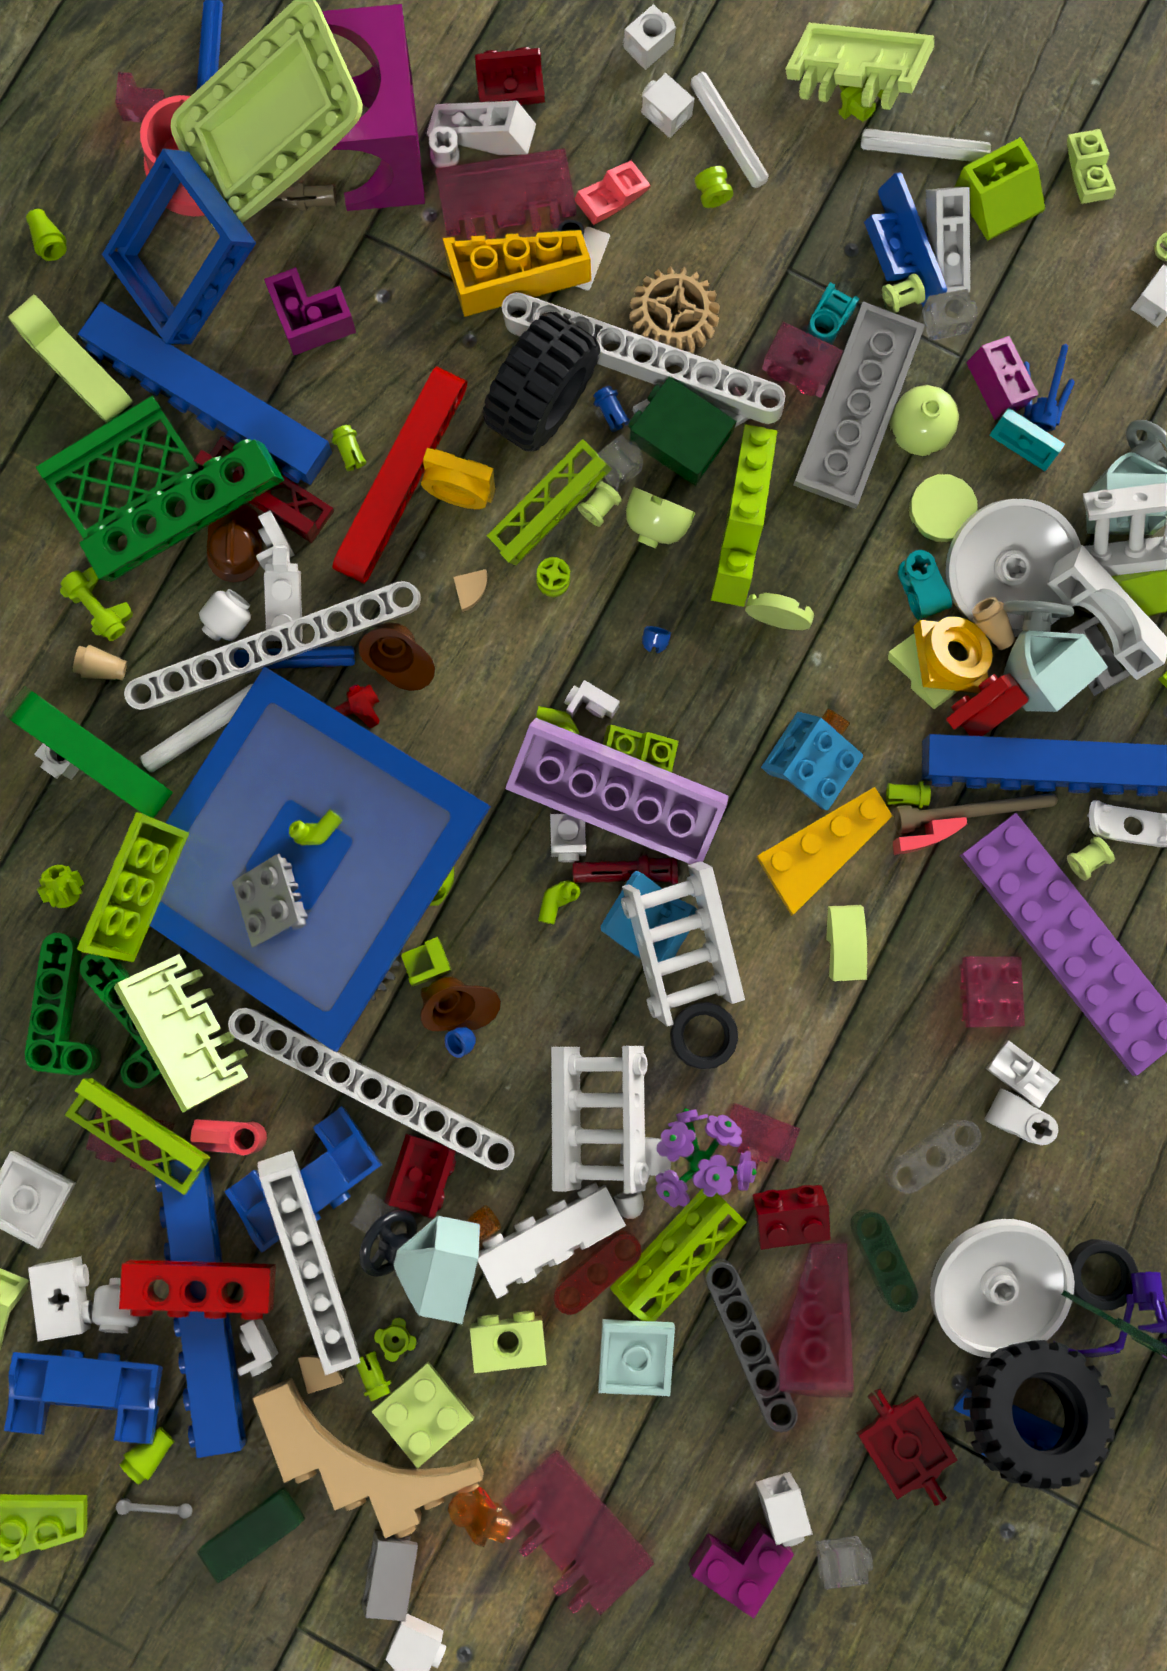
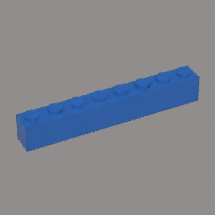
M102 302L98 304L78 333L85 345L84 350L91 357L100 362L103 358L113 364L112 368L127 379L132 375L141 381L140 385L149 393L155 396L161 393L169 398L168 402L182 413H186L187 410L198 416L196 418L197 421L209 430L214 431L215 428H218L226 433L225 438L235 445L245 439H256L265 444L275 464L282 468L281 472L296 483L302 480L311 485L332 454L329 442L171 344H166L163 339Z
M929 734L922 740V780L932 781V786L950 787L953 786V782H966L967 788H986L988 783L1000 784V789L1019 790L1021 785L1034 786L1035 791L1040 792L1055 791V787H1068V792L1088 793L1090 788L1102 789V793L1107 795L1124 794V790H1136L1137 796H1157L1158 791L1167 792V745Z
M178 1160L169 1161L172 1176L184 1183L192 1169ZM209 1161L186 1195H183L155 1176L156 1189L158 1192H162L164 1206L160 1207L159 1210L162 1228H167L168 1242L164 1244L165 1260L223 1262ZM163 1162L158 1163L159 1167L164 1170ZM193 1281L190 1286L191 1294L197 1299H204L206 1296L205 1285L200 1281ZM190 1311L189 1317H174L176 1337H181L183 1349L182 1352H179L178 1356L179 1369L181 1374H186L187 1388L183 1391L184 1407L186 1411H191L192 1425L188 1427L189 1445L191 1448L196 1449L197 1458L241 1451L246 1445L247 1440L230 1313H227L226 1318L220 1319L204 1318V1312Z

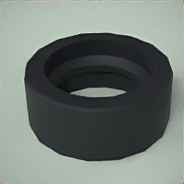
M709 1002L695 1003L683 1009L674 1019V1024L670 1031L671 1046L677 1057L686 1065L697 1069L716 1068L727 1062L735 1052L738 1042L737 1025L731 1014L721 1006ZM700 1015L714 1017L724 1029L725 1039L723 1046L717 1053L707 1057L694 1055L684 1043L683 1033L685 1026L691 1019Z
M1091 1239L1078 1244L1069 1253L1068 1259L1074 1275V1296L1078 1301L1097 1310L1110 1311L1120 1308L1127 1303L1126 1295L1133 1294L1131 1273H1138L1134 1258L1125 1248L1106 1240ZM1097 1253L1112 1256L1119 1263L1121 1269V1280L1118 1287L1106 1296H1097L1090 1293L1084 1287L1081 1280V1270L1085 1261Z

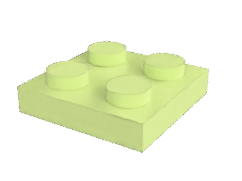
M429 1361L372 1410V1413L417 1468L474 1420V1416Z

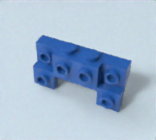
M341 1106L319 1124L312 1127L328 1151L300 1170L316 1222L322 1218L318 1213L328 1204L335 1209L351 1197L347 1190L383 1165L364 1139L363 1133L344 1106ZM255 1169L224 1192L240 1215L249 1236L262 1253L279 1241L280 1238L259 1178V1173Z
M62 1350L61 1356L13 1352L8 1374L9 1399L4 1431L44 1435L50 1405L118 1410L114 1441L153 1445L159 1412L157 1400L163 1367L157 1364L120 1361V1355L98 1353L97 1359L84 1358V1352L75 1350Z

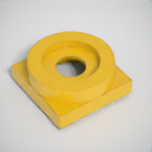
M427 448L423 458L425 473L421 481V486L424 490L442 501L468 509H483L486 507L487 502H492L495 494L493 468L473 460L456 457L454 454L438 449Z
M946 617L939 622L919 620L913 627L923 687L980 693L981 690L978 688V685L988 678L987 671L991 666L993 657L990 642L984 632L973 622L961 617ZM949 642H959L967 651V659L964 661L954 659L948 651Z

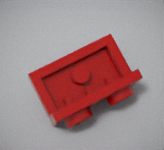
M1010 673L999 678L993 674L978 685V688L981 690L980 693L972 699L966 695L952 705L951 709L954 713L947 717L946 720L954 730L963 726L969 736H984L1028 703L1029 697Z

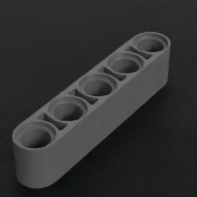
M721 1258L713 1259L704 1268V1281L762 1416L774 1431L787 1432L797 1422V1409L738 1272L727 1260ZM717 1268H727L730 1272L728 1282L721 1286L713 1284L711 1279L713 1272ZM735 1301L742 1302L744 1304L742 1316L737 1319L727 1317L726 1309L728 1305ZM753 1335L758 1337L759 1343L756 1350L749 1353L741 1350V1342L746 1336ZM761 1370H771L773 1372L771 1383L767 1386L757 1385L755 1381L757 1374ZM777 1404H785L788 1407L786 1416L781 1420H774L770 1417L772 1408Z

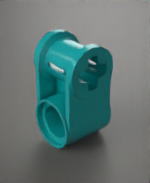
M830 282L811 316L804 338L807 346L817 352L828 350L843 325L845 326L850 319L860 298L857 296L849 297L835 289V284ZM816 328H824L825 330H827L828 333H820L816 330Z
M916 550L909 554L907 559L902 561L898 567L897 573L915 618L922 620L951 608L952 597L950 591L942 579L932 554L924 550ZM913 565L914 568L920 567L922 572L919 570L913 571L911 566Z

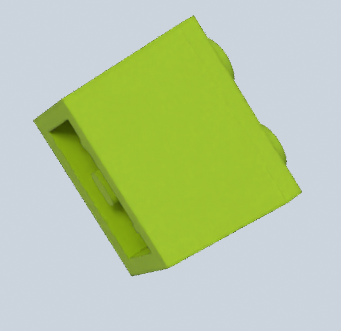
M1021 137L964 166L954 186L969 187L970 213L987 241L1045 210L1038 164Z

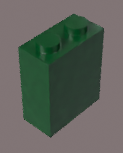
M669 376L663 385L658 383L648 396L647 401L650 403L643 412L638 410L632 417L628 428H630L629 442L696 486L734 433L736 420Z

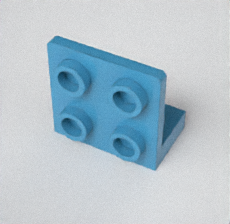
M797 712L761 768L771 776L789 781L821 809L829 810L860 763L863 754L821 717Z

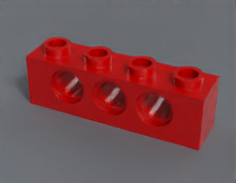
M129 1260L122 1263L119 1309L130 1310L131 1316H152L153 1310L167 1311L168 1317L175 1318L189 1317L190 1311L204 1312V1318L211 1319L226 1318L227 1313H241V1319H263V1314H268L274 1309L276 1264ZM156 1280H163L168 1284L169 1295L167 1298H160L155 1294L154 1283ZM193 1281H200L205 1285L206 1296L204 1299H197L191 1294L190 1286ZM229 1282H237L242 1286L244 1294L241 1300H233L228 1296L227 1285Z

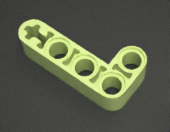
M33 294L8 316L25 341L105 423L115 419L133 403L121 386L71 337L37 296Z

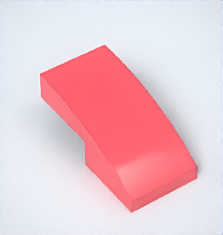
M631 160L607 171L603 180L578 191L574 200L591 223L595 225L635 201L648 191L651 185Z
M967 817L932 820L925 824L926 835L897 838L892 841L894 855L918 851L948 838L967 825Z

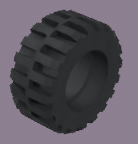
M547 312L540 315L539 319L534 320L530 324L529 329L524 331L519 337V341L508 353V357L500 366L498 374L490 386V392L486 396L482 412L486 425L524 451L534 452L539 450L541 446L548 442L550 437L554 436L561 424L565 422L569 413L577 404L580 395L584 392L599 359L600 346L597 339L558 312Z
M1033 1340L999 1348L990 1353V1359L982 1360L976 1367L979 1373L978 1376L970 1377L967 1388L972 1391L971 1397L964 1398L963 1409L970 1410V1420H966L964 1423L966 1432H974L976 1440L971 1442V1445L976 1453H984L986 1458L983 1463L991 1471H999L1000 1477L1010 1483H1019L1021 1487L1039 1489L1071 1487L1080 1483V1477L1089 1478L1097 1471V1466L1094 1463L1104 1462L1109 1454V1450L1104 1446L1106 1442H1113L1115 1430L1109 1428L1110 1419H1116L1115 1407L1109 1408L1106 1398L1112 1395L1108 1385L1101 1386L1097 1380L1101 1377L1098 1369L1095 1366H1085L1086 1357L1078 1351L1068 1352L1067 1345L1058 1342L1048 1343L1046 1340ZM1029 1378H1039L1049 1384L1057 1393L1064 1409L1063 1432L1057 1443L1046 1451H1038L1030 1447L1019 1435L1013 1421L1012 1404L1015 1393L1022 1382Z

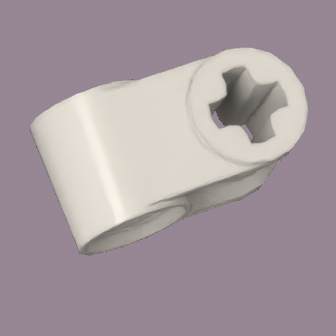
M1001 1088L984 1119L1012 1135L1014 1134L1027 1142L1038 1145L1050 1144L1058 1134V1124L1053 1117L1033 1107L1017 1095ZM1034 1122L1041 1123L1040 1126L1045 1129L1042 1135L1036 1134V1130L1032 1128Z

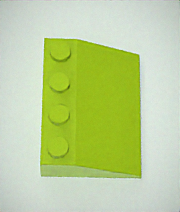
M136 812L120 851L114 860L113 867L100 893L94 911L86 925L77 950L134 963L189 836V832Z

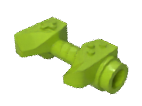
M92 567L83 573L79 570L69 573L60 583L62 586L60 593L65 598L69 597L74 603L82 602L94 617L91 621L93 626L91 629L94 634L107 637L109 641H114L122 636L126 631L123 624L133 616L129 604L124 602L105 609L92 594L99 580Z

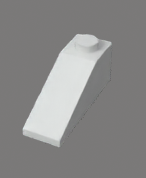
M518 101L435 104L427 135L429 136L430 132L438 126H448L456 132L458 145L498 155L528 154L536 123Z
M969 187L926 190L928 238L947 286V292L944 295L970 292Z

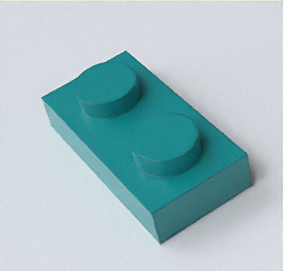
M1009 407L989 435L1043 471L1048 469L1065 445V443Z

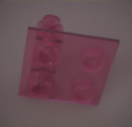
M966 956L962 958V965H959L961 969V982H966V985L960 986V989H966V996H961V1000H967V1003H963L962 1017L966 1028L1025 1026L1021 957Z

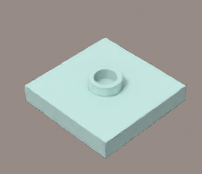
M602 1319L598 1393L670 1396L675 1333L674 1322Z

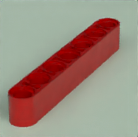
M438 366L432 370L338 549L332 569L363 584L368 581L425 472L423 463L427 448L437 449L465 395L468 385L467 380Z

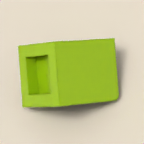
M438 937L425 941V945L404 952L401 955L409 976L408 980L413 987L452 972Z

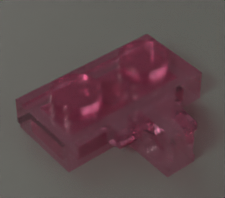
M733 1103L728 1117L742 1130L740 1135L742 1143L738 1146L737 1152L744 1153L745 1151H750L751 1161H755L756 1169L760 1161L767 1163L770 1155L789 1162L800 1129Z

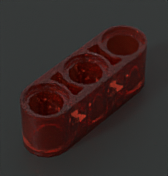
M628 1231L615 1233L564 1276L554 1289V1303L557 1309L567 1315L580 1312L634 1266L642 1253L637 1237ZM621 1240H630L634 1243L635 1247L633 1254L628 1258L617 1256L615 1254L616 1244ZM594 1263L603 1264L607 1268V1275L601 1281H593L587 1275L588 1268ZM566 1287H574L579 1291L580 1297L576 1303L568 1305L561 1301L559 1297L560 1292Z

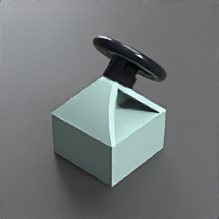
M404 1210L391 1211L380 1217L367 1231L359 1251L361 1268L366 1274L374 1277L384 1276L396 1270L398 1278L419 1316L462 1324L478 1262L480 1224L437 1216L417 1233L416 1221L409 1212ZM396 1221L404 1222L406 1233L395 1235L391 1231L390 1224ZM380 1235L379 1249L372 1260H370L372 1245L376 1237Z

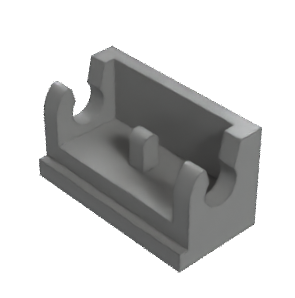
M1096 616L1067 632L1084 634L1108 666L1107 669L1088 684L1094 696L1131 675L1127 670L1123 671L1114 657V654L1096 626L1099 623Z
M374 1530L362 1600L365 1618L406 1621L418 1548L417 1542L410 1541V1536L407 1535L397 1539L394 1534L385 1538L383 1532Z

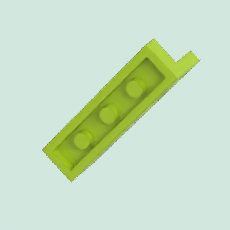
M582 439L508 513L487 537L501 551L500 554L508 563L516 566L612 468ZM585 450L592 460L579 473H574V460ZM568 467V473H562ZM555 479H568V484L554 498H550V484ZM544 491V498H537ZM531 503H544V508L530 522H526V508ZM520 515V522H513ZM507 527H520V533L507 546L498 537Z
M83 1078L75 1090L79 1095L65 1116L183 1195H186L211 1157L93 1078ZM89 1100L101 1108L102 1118L90 1121L79 1114L78 1111L84 1102ZM117 1119L131 1128L132 1138L119 1141L113 1137L110 1121ZM103 1122L105 1131L95 1124ZM147 1139L161 1149L162 1158L149 1161L143 1157L140 1140ZM133 1142L134 1150L125 1144ZM177 1159L192 1169L184 1183L172 1176L169 1160ZM163 1162L164 1170L155 1165V1163Z
M702 1188L613 1283L610 1290L641 1321H656L747 1222L718 1193L708 1197L703 1193ZM729 1214L733 1219L722 1230L717 1231L718 1225ZM705 1244L704 1250L698 1256L693 1257L695 1249L699 1245ZM681 1270L680 1276L674 1282L668 1283L669 1277L675 1271ZM656 1297V1302L646 1312L641 1310L650 1298Z

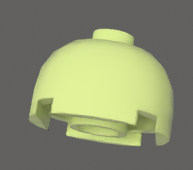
M923 385L912 388L900 397L890 418V429L893 430V434L896 437L895 441L901 448L915 455L926 456L930 455L931 452L941 451L948 445L956 433L959 420L957 404L950 394L939 387Z
M633 487L626 508V519L630 528L640 534L637 541L653 548L657 547L658 542L672 544L679 541L688 531L695 516V512L635 487Z

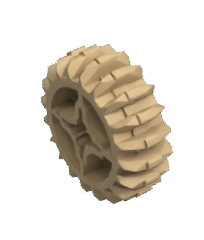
M670 266L667 269V275H663L657 269L654 273V279L646 276L643 279V286H637L635 289L636 297L631 299L630 308L632 311L629 318L631 322L635 323L633 325V332L681 350L685 349L687 352L694 354L695 345L703 349L706 345V338L711 339L714 336L715 330L713 327L718 326L719 317L716 314L719 313L720 306L719 303L714 302L716 300L715 291H707L709 288L708 280L698 282V272L689 277L686 276L687 270L685 267L680 270V274H674V269ZM672 293L668 297H659L663 294ZM684 295L693 300L696 305L686 301ZM675 303H678V315H675L674 322H671V310H674ZM650 316L654 317V320L661 322L665 330L659 328ZM680 328H691L687 331L676 333Z

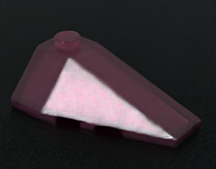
M815 1243L810 1246L779 1350L780 1391L811 1397L852 1398L854 1382L847 1243Z

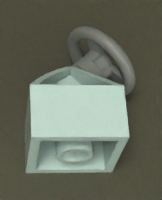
M1147 420L1131 422L1126 430V438L1131 451L1118 458L1094 483L1088 493L1167 483V452L1159 442L1160 440L1167 448V432L1160 426ZM1137 430L1147 432V439L1145 441L1138 440ZM1086 511L1087 534H1095L1096 520L1089 521ZM1167 511L1146 514L1144 535H1154L1165 525ZM1131 516L1110 518L1109 534L1129 535Z
M1008 601L1003 605L1007 613L1024 616L1023 632L1019 634L1011 650L1004 675L1010 673L1029 697V702L1023 706L1026 711L1057 712L1108 668L1084 634L1050 632L1052 618L1072 616L1074 614L1073 607L1042 601Z

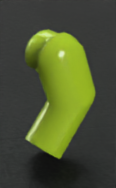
M538 706L536 718L579 735L578 728L568 713Z
M329 809L318 823H303L301 820L293 822L289 827V835L300 845H320L330 837L343 819Z
M565 880L548 888L543 896L538 921L555 925L558 908L577 900L580 896V887L570 880Z

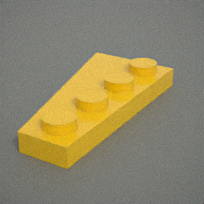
M873 787L759 854L756 858L792 916L893 815L877 789Z

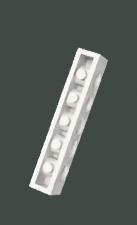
M293 1150L257 1162L259 1178L325 1375L361 1363L350 1322Z

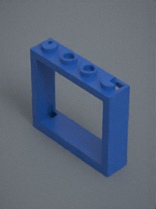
M162 149L145 181L141 184L134 200L126 210L116 231L111 236L102 255L166 344H192L256 242L190 152ZM182 183L220 237L175 308L137 255L178 186Z

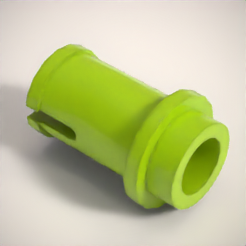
M343 425L334 429L331 441L334 445H337L346 471H353L354 465H356L357 469L366 465V460L355 438L357 436L356 430L352 429L350 425Z
M921 781L918 782V785L887 783V805H917L918 809H922L923 805L929 806L931 797L930 785H924Z
M375 1351L365 1355L370 1365V1370H368L363 1357H360L361 1363L356 1364L366 1389L363 1394L364 1396L368 1395L370 1401L379 1399L391 1392L388 1387L391 1382L390 1380L386 1381Z

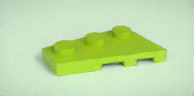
M0 1494V1561L4 1560V1562H7L33 1550H45L84 1537L87 1532V1495Z

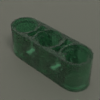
M868 1209L859 1210L853 1215L850 1227L883 1302L895 1311L908 1312L917 1304L918 1292L885 1218L879 1213ZM873 1217L876 1220L877 1229L872 1235L864 1236L861 1225L865 1219ZM883 1251H889L892 1257L890 1265L885 1269H879L876 1265L877 1256ZM897 1285H904L906 1287L905 1298L901 1302H893L891 1291Z
M283 1487L210 1539L197 1551V1554L218 1584L294 1530L305 1520V1516L286 1487Z

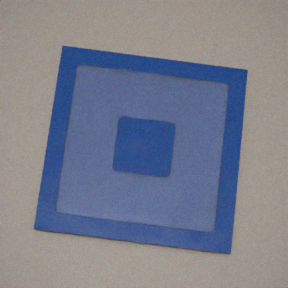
M264 666L166 821L167 824L189 832V835L150 926L334 1052H338L491 806ZM329 809L343 819L330 837L320 845H300L289 835V827L293 822L301 820L303 823H318ZM276 854H280L281 858H286L287 863L292 865L295 883L299 887L292 893H301L302 898L295 902H302L305 913L308 915V918L305 920L307 925L293 930L291 926L252 948L232 881Z

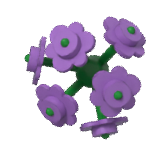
M685 1108L682 1113L676 1114L678 1121L668 1123V1126L672 1128L670 1130L666 1129L661 1133L662 1141L658 1143L656 1149L660 1156H667L671 1162L677 1161L680 1156L684 1157L688 1161L687 1172L680 1178L670 1169L664 1173L657 1174L656 1181L658 1185L656 1186V1192L659 1197L668 1202L672 1207H677L678 1205L686 1206L690 1201L686 1193L688 1189L686 1182L691 1178L696 1187L703 1188V1193L706 1196L712 1197L716 1193L725 1195L731 1190L729 1179L734 1174H737L738 1189L747 1191L749 1183L754 1182L757 1173L756 1163L751 1161L750 1151L741 1153L738 1166L727 1165L726 1159L723 1156L713 1155L719 1145L740 1146L742 1143L740 1137L742 1130L726 1115H719L718 1117L710 1115L708 1117L707 1114L698 1116L696 1109L689 1111V1109ZM708 1118L705 1132L714 1140L708 1149L704 1151L699 1149L693 1122Z

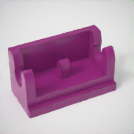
M1010 336L982 345L966 362L995 421L1001 419L1008 407L1017 412L1039 395Z

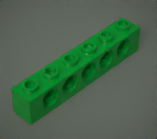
M256 439L242 440L234 445L232 448L233 452L225 457L217 456L205 462L203 465L204 469L194 475L190 473L179 477L174 482L175 486L166 492L157 491L149 495L145 499L146 503L137 509L129 508L120 512L116 516L117 521L108 526L100 525L87 533L88 538L79 542L98 579L113 582L283 482L284 479L265 444ZM243 466L245 471L244 477L241 481L235 483L233 472L237 467ZM213 483L215 493L212 498L206 500L204 489L208 484ZM184 500L186 505L185 512L180 517H177L175 507L178 502ZM154 517L156 529L151 534H148L146 530L147 522ZM125 534L127 546L124 550L120 551L118 540Z

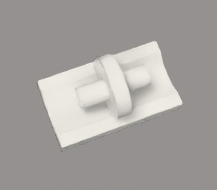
M1009 1040L1005 1041L986 1067L989 1072L1037 1108L1041 1107L1049 1092L1060 1080Z

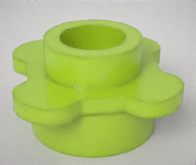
M399 1317L393 1319L390 1326L385 1329L380 1328L374 1334L375 1342L380 1344L385 1353L386 1360L391 1362L398 1360L399 1355L403 1354L406 1350H413L417 1344L416 1337L410 1335L406 1329V1321ZM394 1336H397L399 1338V1341L397 1343H394L392 1341V1338Z

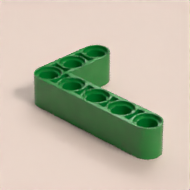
M26 686L22 687L3 712L13 723L142 814L155 818L174 793Z

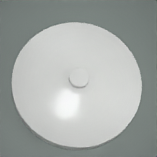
M1006 499L991 503L976 511L958 529L947 554L946 582L956 608L967 620L973 622L974 615L972 614V609L979 602L989 597H996L998 602H1003L1004 604L1008 601H1042L1065 604L1047 585L1055 563L1081 546L1074 528L1057 510L1035 500ZM1007 613L1014 636L1018 637L1023 632L1024 616ZM1052 618L1051 625L1059 618Z
M1015 1219L987 1221L960 1234L942 1253L931 1279V1305L942 1329L957 1346L973 1355L991 1358L990 1353L999 1348L1008 1347L1011 1344L1033 1340L1047 1341L1062 1325L1070 1310L1074 1295V1275L1064 1250L1053 1237L1040 1227Z

